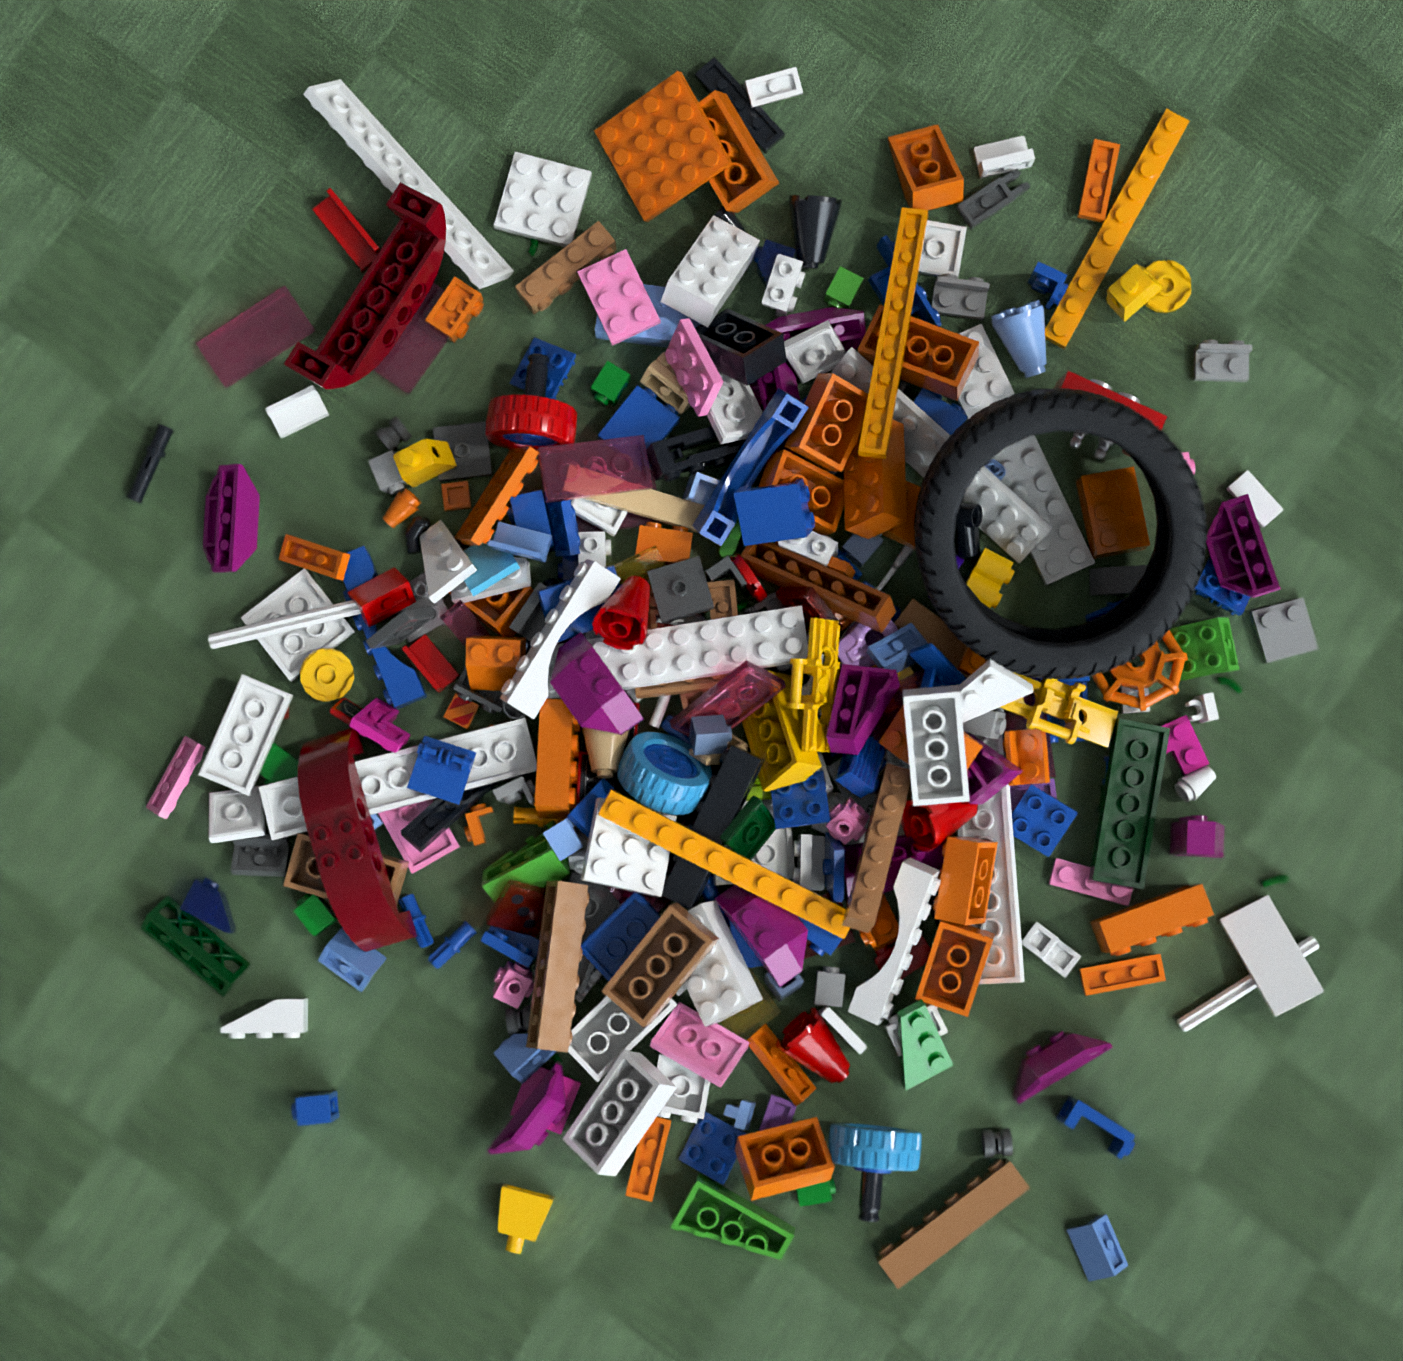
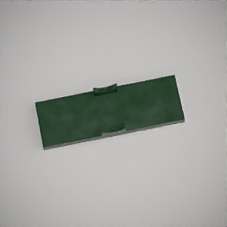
M1121 718L1116 719L1105 785H1100L1101 797L1096 810L1100 815L1089 880L1144 889L1170 728Z

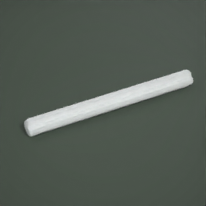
M353 600L213 633L208 635V642L211 648L216 649L358 615L361 612L358 605Z
M1309 936L1297 944L1304 957L1319 949V944L1313 936ZM1250 974L1179 1018L1177 1023L1183 1032L1189 1031L1257 988Z

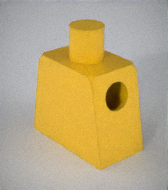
M1135 264L1108 288L1107 304L1125 322L1155 296L1163 286L1146 268Z
M423 439L393 455L402 480L411 487H416L457 466L449 444L446 441Z
M503 1184L500 1196L498 1232L508 1235L506 1251L521 1254L525 1239L536 1241L555 1196Z

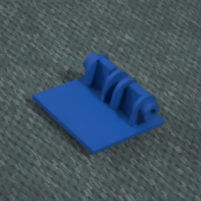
M534 337L509 384L524 390L529 355H546L550 360L547 364L548 378L545 397L556 400L559 386L563 387V379L567 380L568 377L566 375H568L571 367L575 365L574 359L576 354Z
M1210 556L1200 575L1199 582L1195 586V594H1199L1206 599L1210 597V603L1214 600L1217 601L1216 606L1219 607L1222 604L1221 608L1230 612L1231 615H1234V613L1238 616L1242 615L1250 597L1220 586Z
M424 736L417 750L418 756L407 788L460 805L477 752Z
M824 770L816 771L803 782L771 790L775 829L830 822Z
M1031 784L1014 811H1012L1013 836L1049 857L1078 812Z
M705 1111L704 1119H698L678 1160L724 1185L737 1159L735 1153L738 1136L746 1135V1132L729 1125Z

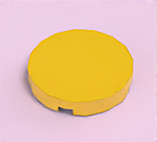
M1159 260L1146 267L1163 288L1145 306L1159 313L1174 312L1182 307L1191 295L1192 289L1190 274L1184 266L1172 260Z
M331 647L319 648L309 653L300 667V682L305 692L313 699L322 702L344 697L351 689L354 681L353 666L349 658L340 650Z

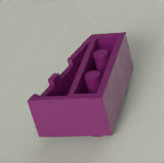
M842 664L826 736L831 752L859 754L900 686L897 670Z

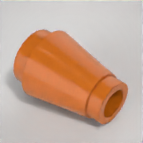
M405 488L402 492H398L382 519L389 526L395 528L419 510L418 506L421 504V501Z

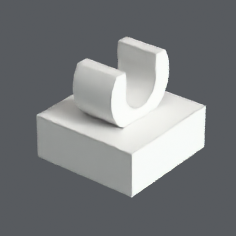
M1213 692L1196 696L1194 700L1185 703L1186 707L1194 706L1197 710L1196 715L1188 717L1189 721L1199 720V723H1205L1219 719Z

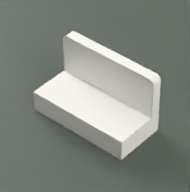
M796 67L746 80L743 83L744 89L747 90L751 108L803 94Z
M1024 136L977 146L973 150L980 179L1011 172L1015 169L1020 170L1031 167L1035 160L1033 148H1027Z
M313 385L265 408L281 438L329 416L318 391Z

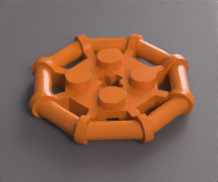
M1170 630L1162 637L1171 652L1170 654H1164L1156 641L1147 651L1138 655L1140 661L1144 663L1142 666L1133 667L1132 663L1127 662L1122 666L1119 665L1109 670L1112 678L1115 680L1111 687L1102 673L1091 675L1104 696L1103 700L1146 711L1147 707L1172 694L1176 695L1178 693V685L1184 663L1188 660L1187 653L1182 651ZM1173 662L1168 680L1161 675L1164 663ZM1156 682L1163 686L1145 696V688L1151 687ZM1120 686L1135 689L1138 692V697L1120 693L1117 690Z

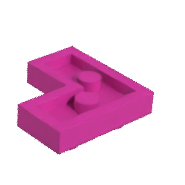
M375 698L356 714L349 725L360 735L372 739L384 749L397 753L407 744L411 735L392 724L396 720L399 710L378 698Z
M1187 715L1162 725V727L1170 728L1166 754L1172 751L1182 775L1191 773L1209 764Z

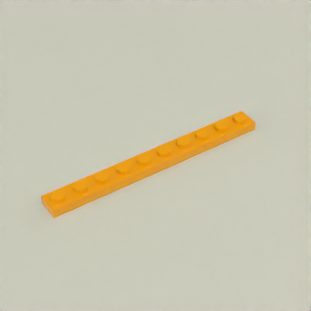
M1166 108L1046 326L1045 339L1062 349H1065L1186 129L1189 120Z
M904 207L901 209L858 449L859 456L886 459L926 233L928 210Z
M612 789L608 792L598 812L599 816L845 939L850 929L849 927L842 926L846 908Z

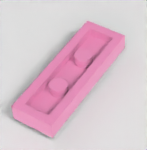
M184 736L146 806L147 809L162 818H168L170 812L174 810L182 790L188 785L193 770L201 761L205 746Z
M1055 858L1049 885L1129 906L1133 887L1089 880L1091 867Z

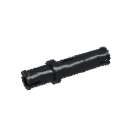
M159 423L157 424L150 444L145 446V456L129 492L126 494L127 498L142 504L161 458H165L166 453L164 451L174 432L173 429Z

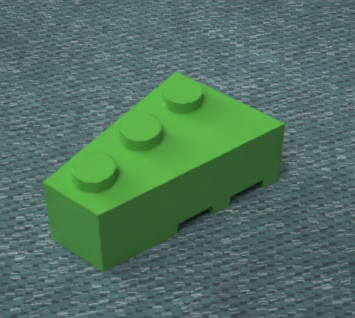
M553 820L546 824L549 829L556 825ZM543 833L537 838L531 835L525 840L527 842L526 846L516 853L510 850L483 870L482 887L499 909L507 905H513L514 903L511 901L513 896L522 895L524 897L530 893H536L546 886L547 881H560L569 874L568 857L560 861Z

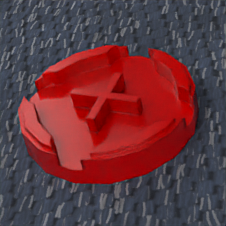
M738 553L730 557L747 582L746 589L752 597L756 598V601L759 603L768 598L762 585L744 559Z

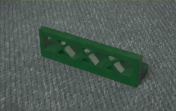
M166 896L147 914L140 928L223 997L230 992L236 980L251 965V963L169 896ZM167 906L175 913L176 919H167L160 912ZM182 926H191L196 930L197 936H187L183 932ZM203 943H212L217 947L218 954H211L205 951ZM224 960L234 961L240 968L233 974L225 967Z

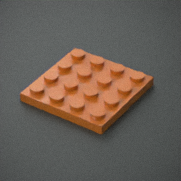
M680 71L672 74L594 130L645 222L651 221L733 164Z
M530 446L509 450L454 538L462 545L480 546L481 543L486 544L494 533V530L491 529L497 519L499 521L502 520L509 509L506 505L511 496L515 498L524 485L521 480L526 473L531 474L538 464V460L535 459L539 454L538 451Z

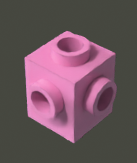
M850 797L842 805L838 803L829 811L830 822H827L826 827L834 839L840 840L846 845L851 839L857 841L866 832L865 825L870 816Z
M507 961L504 968L499 967L493 979V982L496 983L493 987V998L518 1009L524 996L528 998L533 991L534 982H532L533 976L530 968L517 961L515 964Z

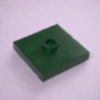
M753 795L719 838L728 849L752 860L776 830L775 821L761 799Z

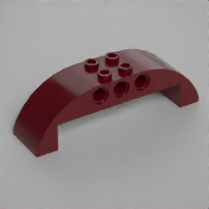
M401 182L386 204L400 218V221L316 351L297 342L284 362L286 367L324 389H337L353 384L368 375L384 360L424 301L438 274L446 243V220L443 205Z
M349 728L304 743L298 761V788L305 824L331 907L349 938L361 950L367 952L417 937L410 910L399 913L353 758V756L364 753L358 732L353 728Z

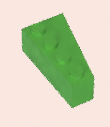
M701 1173L698 1174L670 1227L674 1230L693 1233V1235L702 1238L715 1239L730 1246L732 1244L743 1247L748 1251L779 1260L782 1259L795 1235L794 1226Z

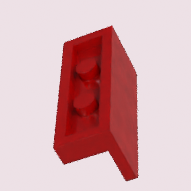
M329 188L326 190L329 197L312 210L363 273L371 266L380 249L334 191Z

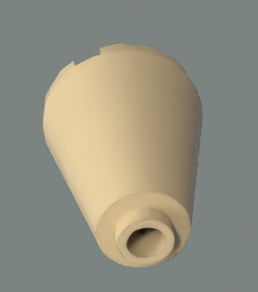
M582 727L591 771L596 773L598 778H613L614 774L618 772L629 730L622 735Z

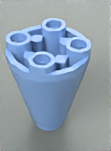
M1040 300L1026 303L1018 308H1009L991 316L994 330L1020 372H1024L1025 378L1045 372L1044 365L1047 364L1044 307L1041 305Z

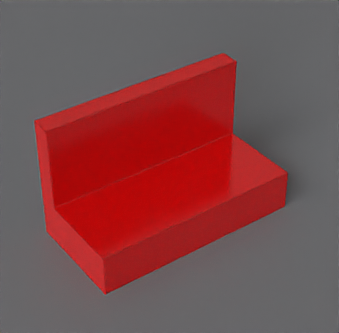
M395 567L347 592L349 597L358 605L363 620L368 627L416 602L409 581Z
M426 634L410 647L405 645L402 648L437 692L440 693L460 677Z

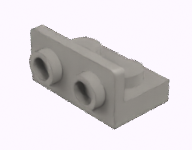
M954 274L937 276L934 282L931 307L935 308L939 315L983 321L990 283L984 282L983 279L977 277H970L968 280L957 279V276Z
M1203 340L1194 349L1193 381L1247 382L1249 380V353L1252 351V345H1245V342L1240 340L1229 341L1228 344H1218L1217 340Z
M523 776L493 790L497 801L501 803L505 802L508 805L522 799L521 794L525 793L529 803L535 805L536 786L531 779L527 781Z

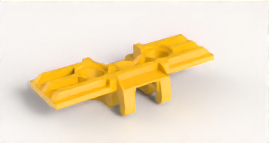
M811 618L807 658H790L792 676L790 703H787V708L803 709L802 751L830 752L826 736L841 672L840 662H838L840 625L839 621ZM822 652H824L825 654V661L823 664L821 661ZM803 673L813 677L812 693L809 695H801ZM819 707L821 708V717H820V719H818V709H819Z
M1014 673L1033 685L1035 703L1033 706L1026 705L1022 697L999 708L1023 716L1027 719L1026 728L1031 730L1036 728L1063 738L1068 744L1072 745L1076 738L1079 737L1108 748L1118 711L1079 697V694L1085 691L1086 685L1077 682L1070 686L1053 678H1042L1041 682ZM1079 711L1084 715L1083 722L1079 719ZM1041 712L1064 720L1065 727L1039 718Z

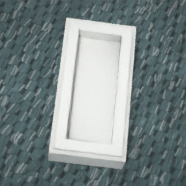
M1248 470L1226 488L1234 498L1245 494L1249 495L1257 522L1261 528L1265 527L1284 510Z

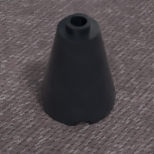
M800 195L789 196L797 260L803 261L802 268L818 269V264H824L842 206L841 199L836 200L837 198L814 195H808L805 199H800Z

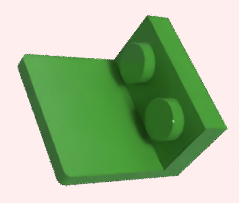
M1218 617L1170 628V632L1182 651L1187 653L1188 660L1184 663L1180 681L1240 670L1229 618Z

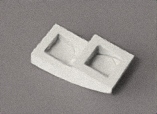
M1038 922L1034 924L1022 940V945L1064 978L1068 976L1081 959V955Z

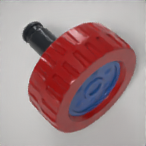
M543 354L529 355L524 395H503L495 397L490 401L485 435L493 444L507 449L530 446L538 451L539 454L562 453L569 451L574 446L577 428L576 410L564 402L545 397L548 378L547 364L550 360L548 356Z

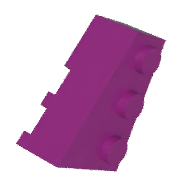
M965 732L983 745L967 770L968 802L970 804H984L1022 773L1023 770L973 734Z
M1191 815L1179 817V822L1171 823L1170 855L1224 858L1225 826L1218 822L1207 821L1208 816Z

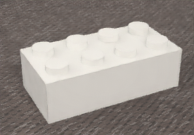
M713 215L669 278L661 302L709 327L751 264L760 240Z
M959 685L903 690L913 806L969 801Z
M715 900L701 903L688 910L690 914L720 938L684 982L705 1027L719 1023L763 1000Z
M606 996L571 1030L572 1042L568 1047V1052L598 1082L610 1071L623 1050L630 1051L678 1003L671 998L655 1020L643 1028Z
M623 1050L563 1140L597 1174L616 1176L677 1086L641 1053Z

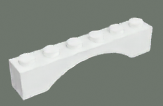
M586 559L585 562H581L574 571L575 578L570 586L567 585L562 590L559 599H561L559 604L547 614L544 628L541 632L535 634L530 643L532 647L527 655L522 656L516 665L517 671L513 678L508 679L502 687L501 693L503 694L500 699L532 719L536 717L548 697V667L560 636L582 613L594 606L605 603L621 579L595 561Z
M912 858L902 862L893 887L900 915L899 933L895 947L883 968L874 977L866 980L856 988L848 1010L849 1013L875 1025H879L885 1019L888 1020L894 1009V1005L891 1004L894 994H899L904 980L900 979L903 970L909 968L913 955L910 954L913 945H917L922 934V930L919 929L921 921L927 919L931 910V905L928 904L931 894L935 895L940 886L941 880L937 879L940 870Z

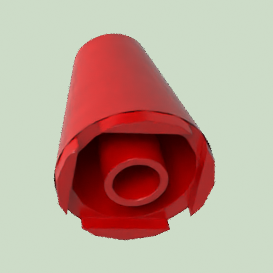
M639 576L627 577L595 614L592 623L596 635L599 633L604 638L603 642L608 646L621 650H631L635 645L639 644L640 646L643 644L647 636L650 585L645 579Z
M912 798L905 803L901 824L907 837L912 836L916 842L912 845L922 852L934 850L947 837H950L977 814L978 804H970L966 801L913 806Z
M810 1008L812 1012L810 1014L803 1011L783 1029L782 1032L785 1034V1037L782 1041L779 1038L776 1040V1047L829 1083H841L850 1073L848 1070L850 1063L818 1010Z

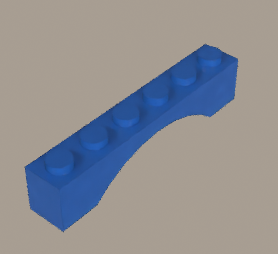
M777 389L692 526L698 533L722 546L738 518L733 493L740 487L753 485L768 459L795 430L809 408L782 389Z
M365 546L347 552L351 555L343 579L347 589L343 591L346 601L352 600L347 592L378 575L369 551ZM361 614L353 616L357 629L359 631L363 630L367 639L378 631L376 624L368 627ZM366 640L363 641L368 655L373 654L377 663L373 665V669L378 680L383 679L387 689L383 690V694L388 705L393 704L396 709H400L427 698L418 672L400 662L387 647L371 649Z

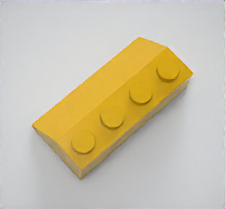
M769 670L739 696L742 713L739 714L751 753L765 759L758 776L762 789L766 792L803 782L822 767L817 752L802 751L803 709L787 708V703H790L792 675Z

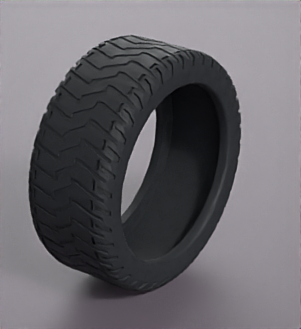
M1035 389L1030 392L1014 394L990 404L960 425L944 442L929 465L919 491L914 520L915 550L922 580L930 600L943 622L960 641L984 659H991L1011 672L1034 678L1073 679L1075 677L1082 678L1097 673H1104L1119 665L1126 664L1152 647L1177 622L1185 610V606L1189 604L1195 591V586L1199 582L1202 564L1205 560L1207 526L1204 503L1201 500L1202 494L1196 479H1194L1192 469L1173 441H1170V438L1154 425L1152 421L1122 403L1100 394L1078 389ZM1055 431L1089 433L1114 442L1124 449L1142 470L1153 494L1157 528L1154 550L1146 571L1124 600L1108 613L1081 625L1057 629L1028 627L1003 618L978 599L964 582L957 566L954 548L956 516L966 489L987 462L1004 448L1029 436Z

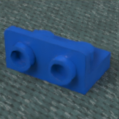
M1039 261L1027 282L1032 285L1031 288L1042 294H1046V292L1051 294L1045 306L1049 310L1053 303L1059 304L1068 287V284L1064 283L1067 274Z
M572 499L546 503L556 556L580 554V537L575 510L571 505Z
M499 917L494 919L489 930L485 931L480 940L528 968L531 967L538 954V939Z

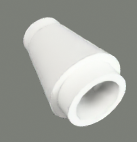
M1205 766L1179 778L1178 783L1174 787L1178 796L1183 801H1195L1212 781L1216 779V775L1209 766Z

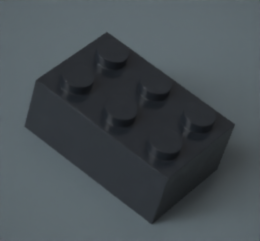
M728 308L717 314L709 327L701 324L695 328L718 372L748 386L756 382V380L786 362L783 333Z

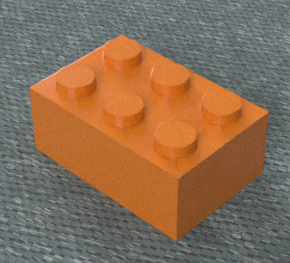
M818 373L804 403L809 408L795 430L789 435L784 447L827 471L842 472L862 430L868 394L833 373Z
M785 449L772 454L766 463L759 487L792 483L796 479L803 478L804 485L808 486L810 500L808 502L809 512H813L815 518L813 531L826 536L835 533L844 508V480Z
M1134 466L1084 475L1076 481L1090 553L1093 559L1140 551L1150 546Z
M968 836L947 837V841L942 848V856L944 857L943 868L938 875V879L941 880L939 893L933 904L935 911L934 919L962 925L985 923L998 842Z
M941 920L915 999H922L925 1003L968 1017L995 934L971 925Z
M817 1117L738 1136L735 1153L751 1201L831 1180L835 1167Z

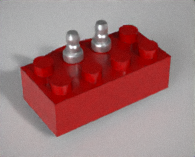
M1067 371L1054 387L1078 389L1103 395L1138 412L1152 421L1161 430L1168 417L1140 404V400L1125 392L1116 393L1112 391L1110 385L1097 379L1088 380L1071 371ZM1074 432L1070 446L1077 449L1082 443L1081 440L1089 433ZM1098 437L1099 444L1094 457L1102 460L1109 446H1112L1114 442ZM1122 449V453L1129 456V454L1124 449Z

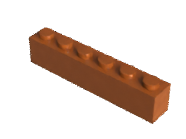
M772 542L747 545L740 555L754 575L880 633H883L896 613L890 595Z

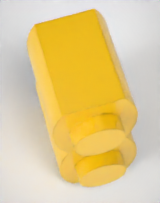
M984 548L966 584L983 604L989 608H996L1003 595L999 593L1003 583L1008 585L1015 571L1011 569L1014 562Z

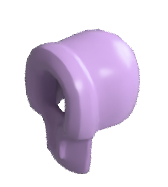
M890 620L883 633H880L855 622L839 641L838 659L842 664L866 667L876 665L866 653L867 648L897 631L896 625Z

